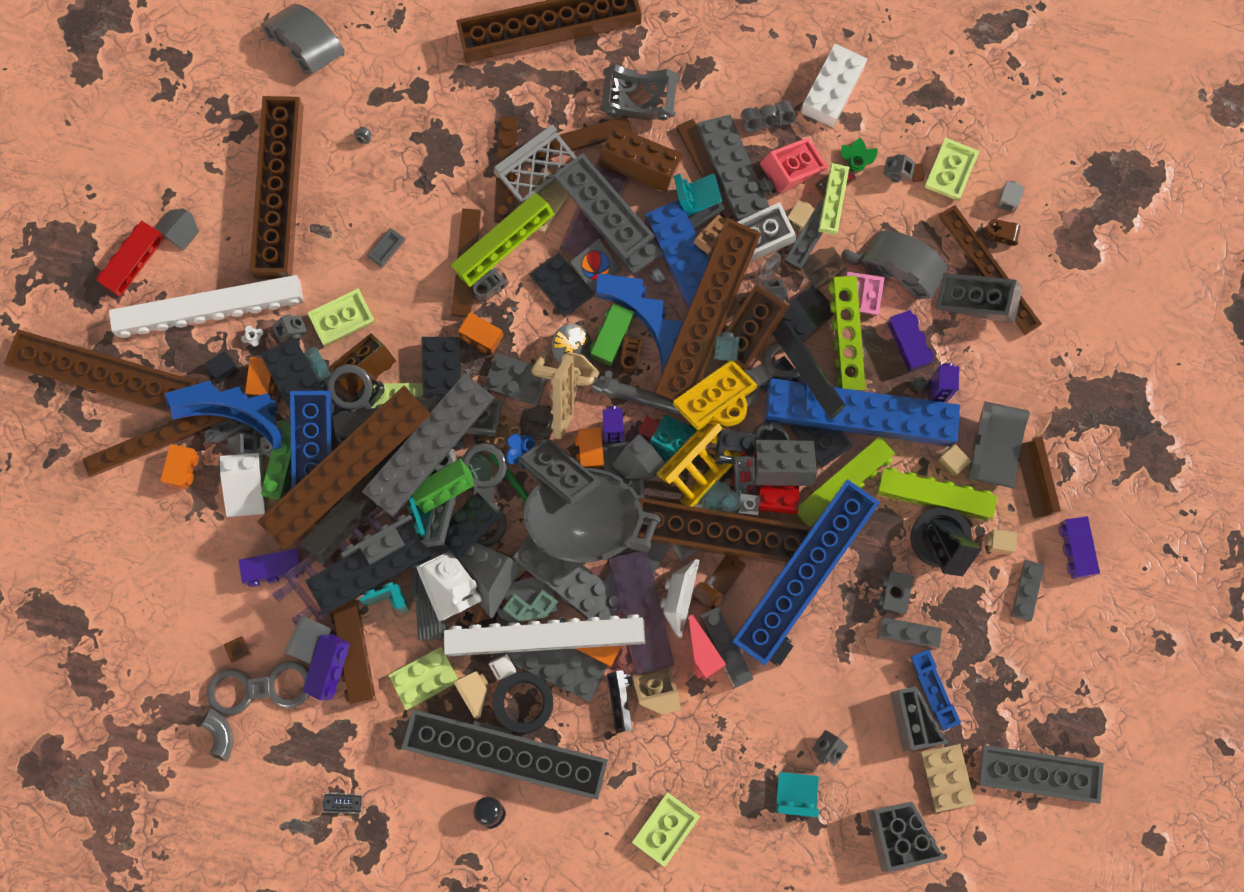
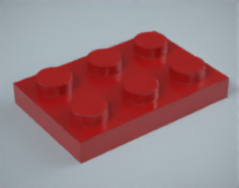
M760 485L758 510L798 514L799 486Z

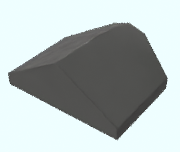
M184 208L169 210L154 228L164 238L183 251L199 233L193 215Z

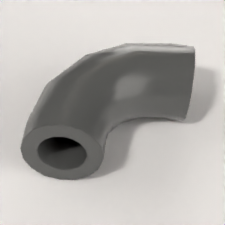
M209 708L200 723V726L207 729L213 737V746L209 754L220 761L228 762L234 744L232 729L226 718Z

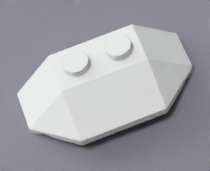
M697 559L674 572L671 579L667 578L665 590H668L667 598L663 597L660 608L664 609L663 615L677 638H682L700 561Z

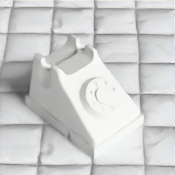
M448 551L416 566L439 621L460 613L483 600L481 594L476 591V582L468 575L452 551Z

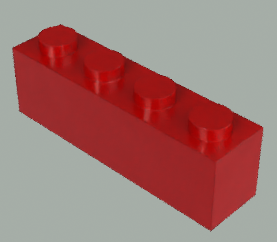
M141 220L139 224L134 226L128 239L122 242L118 252L110 258L106 268L99 272L96 280L103 287L121 297L165 238L158 230Z

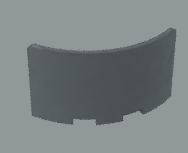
M299 4L290 5L260 24L269 41L276 42L282 47L287 46L291 50V56L305 74L315 73L345 52L328 25L313 11Z
M894 231L877 232L861 260L869 275H879L890 279L893 276L901 281L900 284L916 300L932 299L948 268L944 260L931 247L912 236Z
M984 401L978 423L977 435L979 436H975L974 454L970 462L968 479L1012 489L1015 488L1021 445L1030 415L1028 410Z

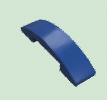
M927 649L911 656L921 689L942 731L961 724L955 707L950 703L937 673V666L930 650Z

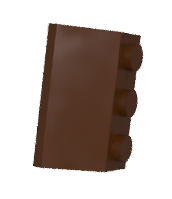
M371 333L327 369L331 373L343 365H357L367 372L371 380H377L380 374L393 366L396 359L386 346ZM351 372L343 373L336 379L352 397L357 395L365 386L361 377Z

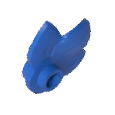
M513 434L509 436L507 444L510 448L506 454L507 463H518L519 457L535 446L534 439L528 435ZM519 462L521 468L525 469L526 467Z

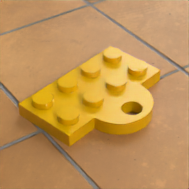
M731 360L675 399L673 406L697 430H700L712 420L723 426H733L739 424L747 414V401L745 397L757 389V384ZM731 411H737L739 415L737 417H732L729 415V413Z

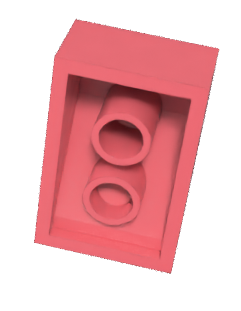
M809 138L771 151L760 162L761 167L771 180L778 194L800 185L828 168Z
M690 615L687 619L692 663L694 665L692 670L698 679L702 677L703 680H706L726 664L694 616Z

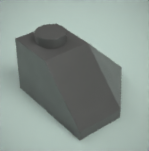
M639 434L622 451L612 464V467L625 479H653L656 473L665 465V462L655 449Z

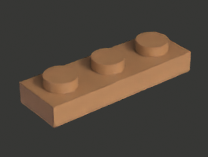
M718 214L696 237L693 243L699 249L709 254L716 244L726 219Z

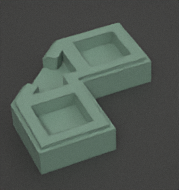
M541 590L529 605L514 593L502 610L518 622L546 618L558 601L544 590Z

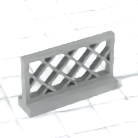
M552 124L494 167V174L504 182L522 204L534 193H539L555 181L554 175L546 174L547 165L556 166L559 171L560 167L567 165L561 163L562 155L570 156L572 160L577 157L557 134V129ZM555 139L560 144V151L549 149L550 143ZM537 152H545L546 161L535 160V154ZM549 153L559 154V163L548 162ZM524 162L532 163L531 172L520 170L521 164ZM534 164L545 165L544 173L533 172ZM509 173L518 174L517 182H510L505 176ZM520 174L530 175V184L519 183ZM533 176L544 177L543 184L540 186L532 185ZM518 187L529 188V194L522 198L518 193Z

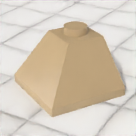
M671 667L632 675L640 705L660 714L681 710Z
M474 672L455 681L454 684L473 717L479 719L482 715L488 691L485 685L489 683L483 673L479 675L478 672Z

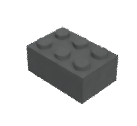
M756 440L753 453L755 457L756 485L814 486L817 475L814 441Z

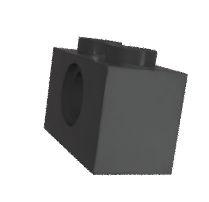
M889 571L887 575L883 576L882 586H884V592L880 594L878 599V605L881 606L880 611L899 616L906 615L914 576L895 571ZM891 588H895L898 590V598H894L891 596Z

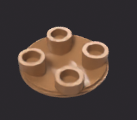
M501 414L496 437L483 435L485 443L492 444L500 450L508 449L510 447L507 444V439L513 434L521 435V428L514 419Z

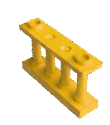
M713 420L700 430H697L656 473L661 480L669 484L673 482L684 495L680 500V503L692 507L697 505L711 487L734 465L728 463L716 464L705 450V446L711 440L716 445L717 435L722 430L720 424ZM724 450V454L727 456L741 457L743 455L742 452ZM698 454L710 467L704 476L691 463ZM685 467L697 481L690 490L678 477Z

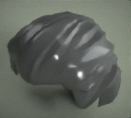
M774 421L759 424L752 433L756 435L755 442L756 440H789L784 428Z

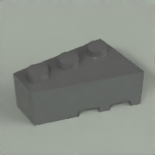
M917 687L890 692L903 752L948 744L947 739L943 737L938 728V723L931 716L929 707Z

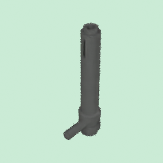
M606 371L605 376L597 377L593 383L592 391L598 395L605 394L609 398L616 397L683 416L673 406L672 400L651 391L619 383L618 380L612 379L611 371Z

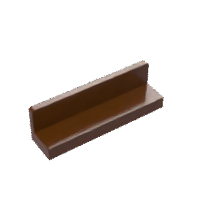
M1037 437L1030 442L1022 443L1019 463L1033 518L1055 515L1061 509L1043 437Z

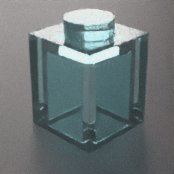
M722 332V335L716 336L714 359L737 360L739 337H734V333Z
M717 481L702 496L701 501L711 510L718 511L731 497V488L726 483Z

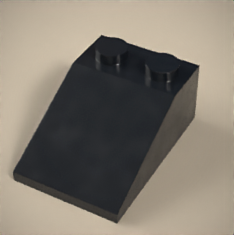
M813 284L788 302L791 306L777 327L783 321H788L801 341L805 343L834 316V312L831 313L830 301Z

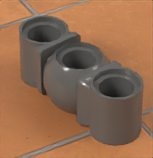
M787 100L775 103V106L766 104L759 110L758 107L746 108L741 112L740 117L745 129L749 132H754L762 129V126L771 128L777 123L779 126L791 124L796 119V113L792 104Z

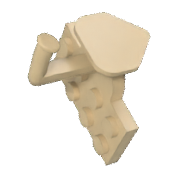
M542 351L531 372L534 376L551 379V385H553L551 400H553L551 429L554 430V438L561 439L574 416V399L578 386L593 384L599 375V371L583 355L567 352L563 355L562 362H559L557 369L543 366L546 361L550 360V355L547 351Z

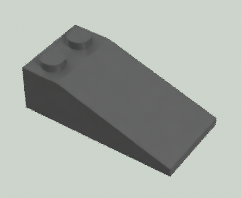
M944 273L936 309L993 321L1014 323L1023 287L1015 279Z

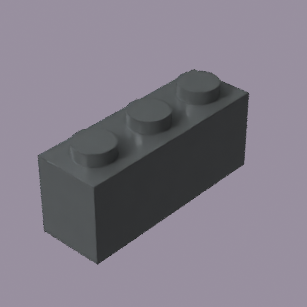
M883 617L879 620L876 639L936 650L940 647L942 628Z

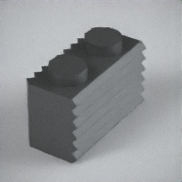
M430 599L416 600L418 640L421 642L444 639V630H447L446 622L438 620Z

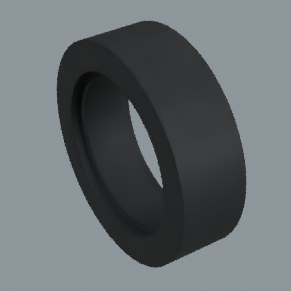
M945 507L933 508L921 515L914 523L910 534L911 546L916 556L925 564L933 567H939L934 554L928 550L923 541L924 528L931 519L952 522L972 539L971 528L967 520L957 511Z
M528 672L514 673L506 677L496 688L493 697L494 713L499 722L507 729L516 733H531L540 729L549 720L553 711V695L549 686L539 676ZM520 683H528L535 686L543 698V707L540 714L534 720L526 723L512 720L504 708V699L510 688Z

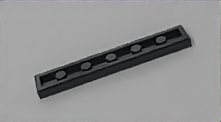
M783 321L773 332L774 337L828 417L834 419L844 409L845 403L790 323Z

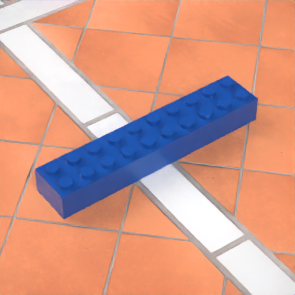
M771 378L767 384L764 421L767 422L774 421L782 424L950 447L958 442L959 404L834 387L846 406L834 419H831L806 383Z
M845 480L731 640V643L760 664L766 665L880 502L850 480Z

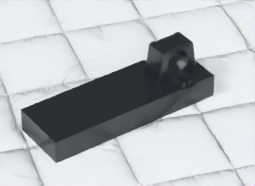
M623 670L608 673L607 678L615 732L632 731L626 688L632 686L630 674H624Z

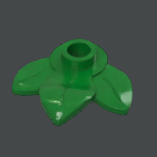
M862 138L854 141L851 147L842 145L841 155L848 162V167L853 172L863 171L866 165L872 164L878 154L877 148L867 149ZM854 162H858L860 165L856 166Z

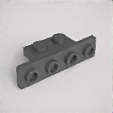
M406 515L400 516L395 520L396 523L388 526V524L378 529V533L373 536L371 534L366 535L355 546L353 544L348 545L341 553L342 559L361 550L369 565H372L404 547L405 544L397 529L413 522L411 515L407 517Z

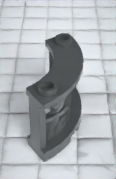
M616 64L604 68L603 76H605L602 104L599 110L606 112V115L627 116L628 118L643 120L659 119L663 121L675 116L674 102L677 82H680L679 74L668 68L658 71H647L646 75L637 74V70L624 68ZM613 80H615L616 88L612 87ZM626 83L632 84V87L628 88ZM639 85L644 86L645 91L653 96L641 106L635 105L627 96V94L636 91ZM656 86L654 87V91L651 90L649 87ZM611 93L619 94L613 97V101H619V104L610 102ZM660 97H666L665 107H657L660 104L664 105Z

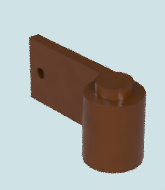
M725 555L706 584L699 582L695 586L692 598L711 610L720 607L723 598L745 568L746 563L734 556Z

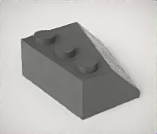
M475 542L459 558V562L477 584L476 591L481 594L483 599L479 604L493 618L521 565L511 558Z
M913 802L867 810L881 871L892 872L946 859L936 845L934 837L931 836L926 828L925 822Z

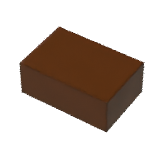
M922 163L915 164L912 182L924 181Z

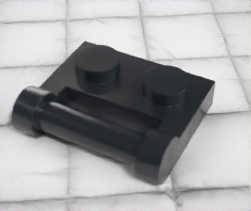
M722 429L717 435L715 463L734 464V457L725 455L724 450L745 453L744 456L753 455L756 435Z

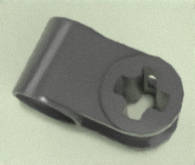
M497 267L493 268L484 277L475 282L473 286L474 297L479 302H486L496 293L502 291L509 284V281L499 274ZM482 288L487 290L483 294L477 292L479 289Z

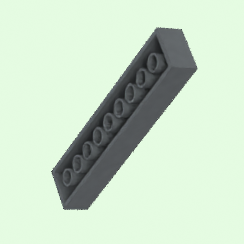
M414 709L411 713L402 746L403 750L597 800L608 759Z

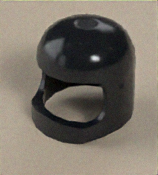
M482 797L474 805V818L484 827L494 829L505 820V808L494 797Z

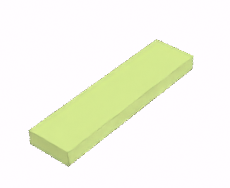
M834 163L830 165L818 232L837 235L849 172L848 166Z

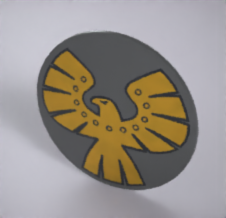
M567 324L555 332L551 344L552 353L558 363L562 362V357L567 352L581 354L589 361L591 358L589 349L592 340L584 328L575 324Z

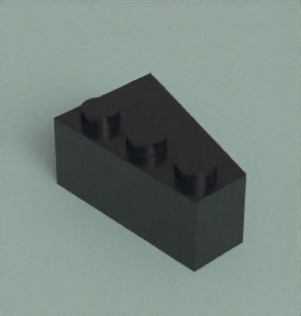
M931 519L923 531L943 574L963 577L982 550L978 544L949 521Z

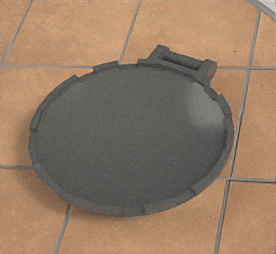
M594 468L585 469L600 480V485L572 506L545 483L541 482L532 490L527 498L524 507V524L529 537L547 554L569 562H596L610 558L625 548L648 552L655 528L661 520L656 514L642 511L638 495L632 487H628L623 482V479L607 471ZM646 524L648 527L643 539L637 538L641 525Z

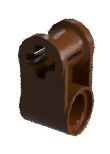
M993 219L984 227L983 236L989 241L1016 246L1019 242L1021 225Z
M624 336L620 368L624 373L632 374L636 371L642 351L643 339L636 340ZM630 360L634 364L632 366H626L624 362Z
M477 603L460 613V621L464 627L469 628L470 625L488 622L499 615L496 612L493 618H491L481 605ZM466 614H469L470 616L474 615V617H472V622H468V620L464 621V619L466 618Z

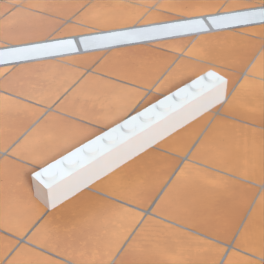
M297 275L112 309L109 310L112 332L117 337L127 338L131 334H147L152 330L164 331L168 327H185L189 323L201 324L210 319L222 320L226 316L239 317L243 313L248 312L259 313L264 309L276 310L280 306L285 305L297 306L299 303L304 302L301 281Z
M627 615L626 619H619V616H608L607 620H599V617L587 618V621L573 618L568 619V622L560 623V620H548V624H540V621H530L528 625L512 622L508 623L509 626L501 627V624H489V627L481 628V625H470L469 629H462L461 626H451L450 630H444V651L447 656L645 644L644 620L639 618V615Z

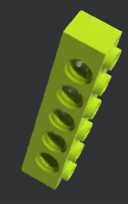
M857 275L834 277L829 282L828 287L833 301H830L831 313L834 312V320L831 321L832 331H835L836 338L833 339V349L837 352V358H834L835 369H838L836 387L862 391L865 390ZM840 292L847 294V301L840 300ZM844 310L849 313L848 320L841 318V311ZM844 329L850 332L851 336L849 339L843 338L842 331ZM845 348L852 351L851 358L844 356L843 351ZM847 367L853 369L852 377H847L845 375V369Z

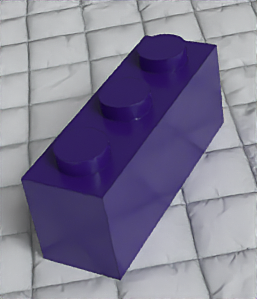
M911 310L890 317L887 324L908 373L930 366L934 356L932 350L927 348L924 332L920 331L918 327L919 321L917 316L913 315Z
M943 363L937 368L929 379L928 400L947 403L959 390L960 366H954L952 363Z
M617 406L606 407V409L602 410L604 443H623L622 408L618 409Z
M1088 516L1065 519L1060 522L1059 534L1063 537V553L1067 556V572L1071 575V579L1092 577L1100 574Z
M298 549L239 559L241 581L243 584L248 585V587L260 586V582L266 581L269 584L280 582L279 579L281 578L293 580L299 578V575L304 574L301 551Z
M333 634L319 636L303 692L318 700L333 699L345 659L348 655L349 642Z

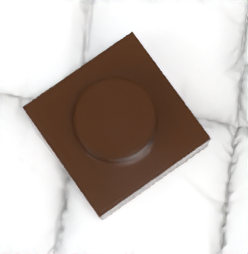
M243 636L223 644L231 663L251 655Z

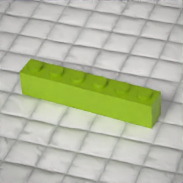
M534 193L451 264L456 274L471 287L555 215L548 202L537 193Z
M879 436L798 506V514H793V516L801 525L812 527L845 480H850L860 488L864 487L865 484L863 482L867 478L872 480L879 474L877 470L881 466L886 468L893 461L892 457L895 452Z
M890 467L880 472L876 495L930 508H950L961 515L990 521L994 517L997 496L992 495L991 491L981 490L979 492L973 490V487L963 485L958 487L954 486V483L950 481L937 482L933 477H916L917 474L905 472L904 474Z

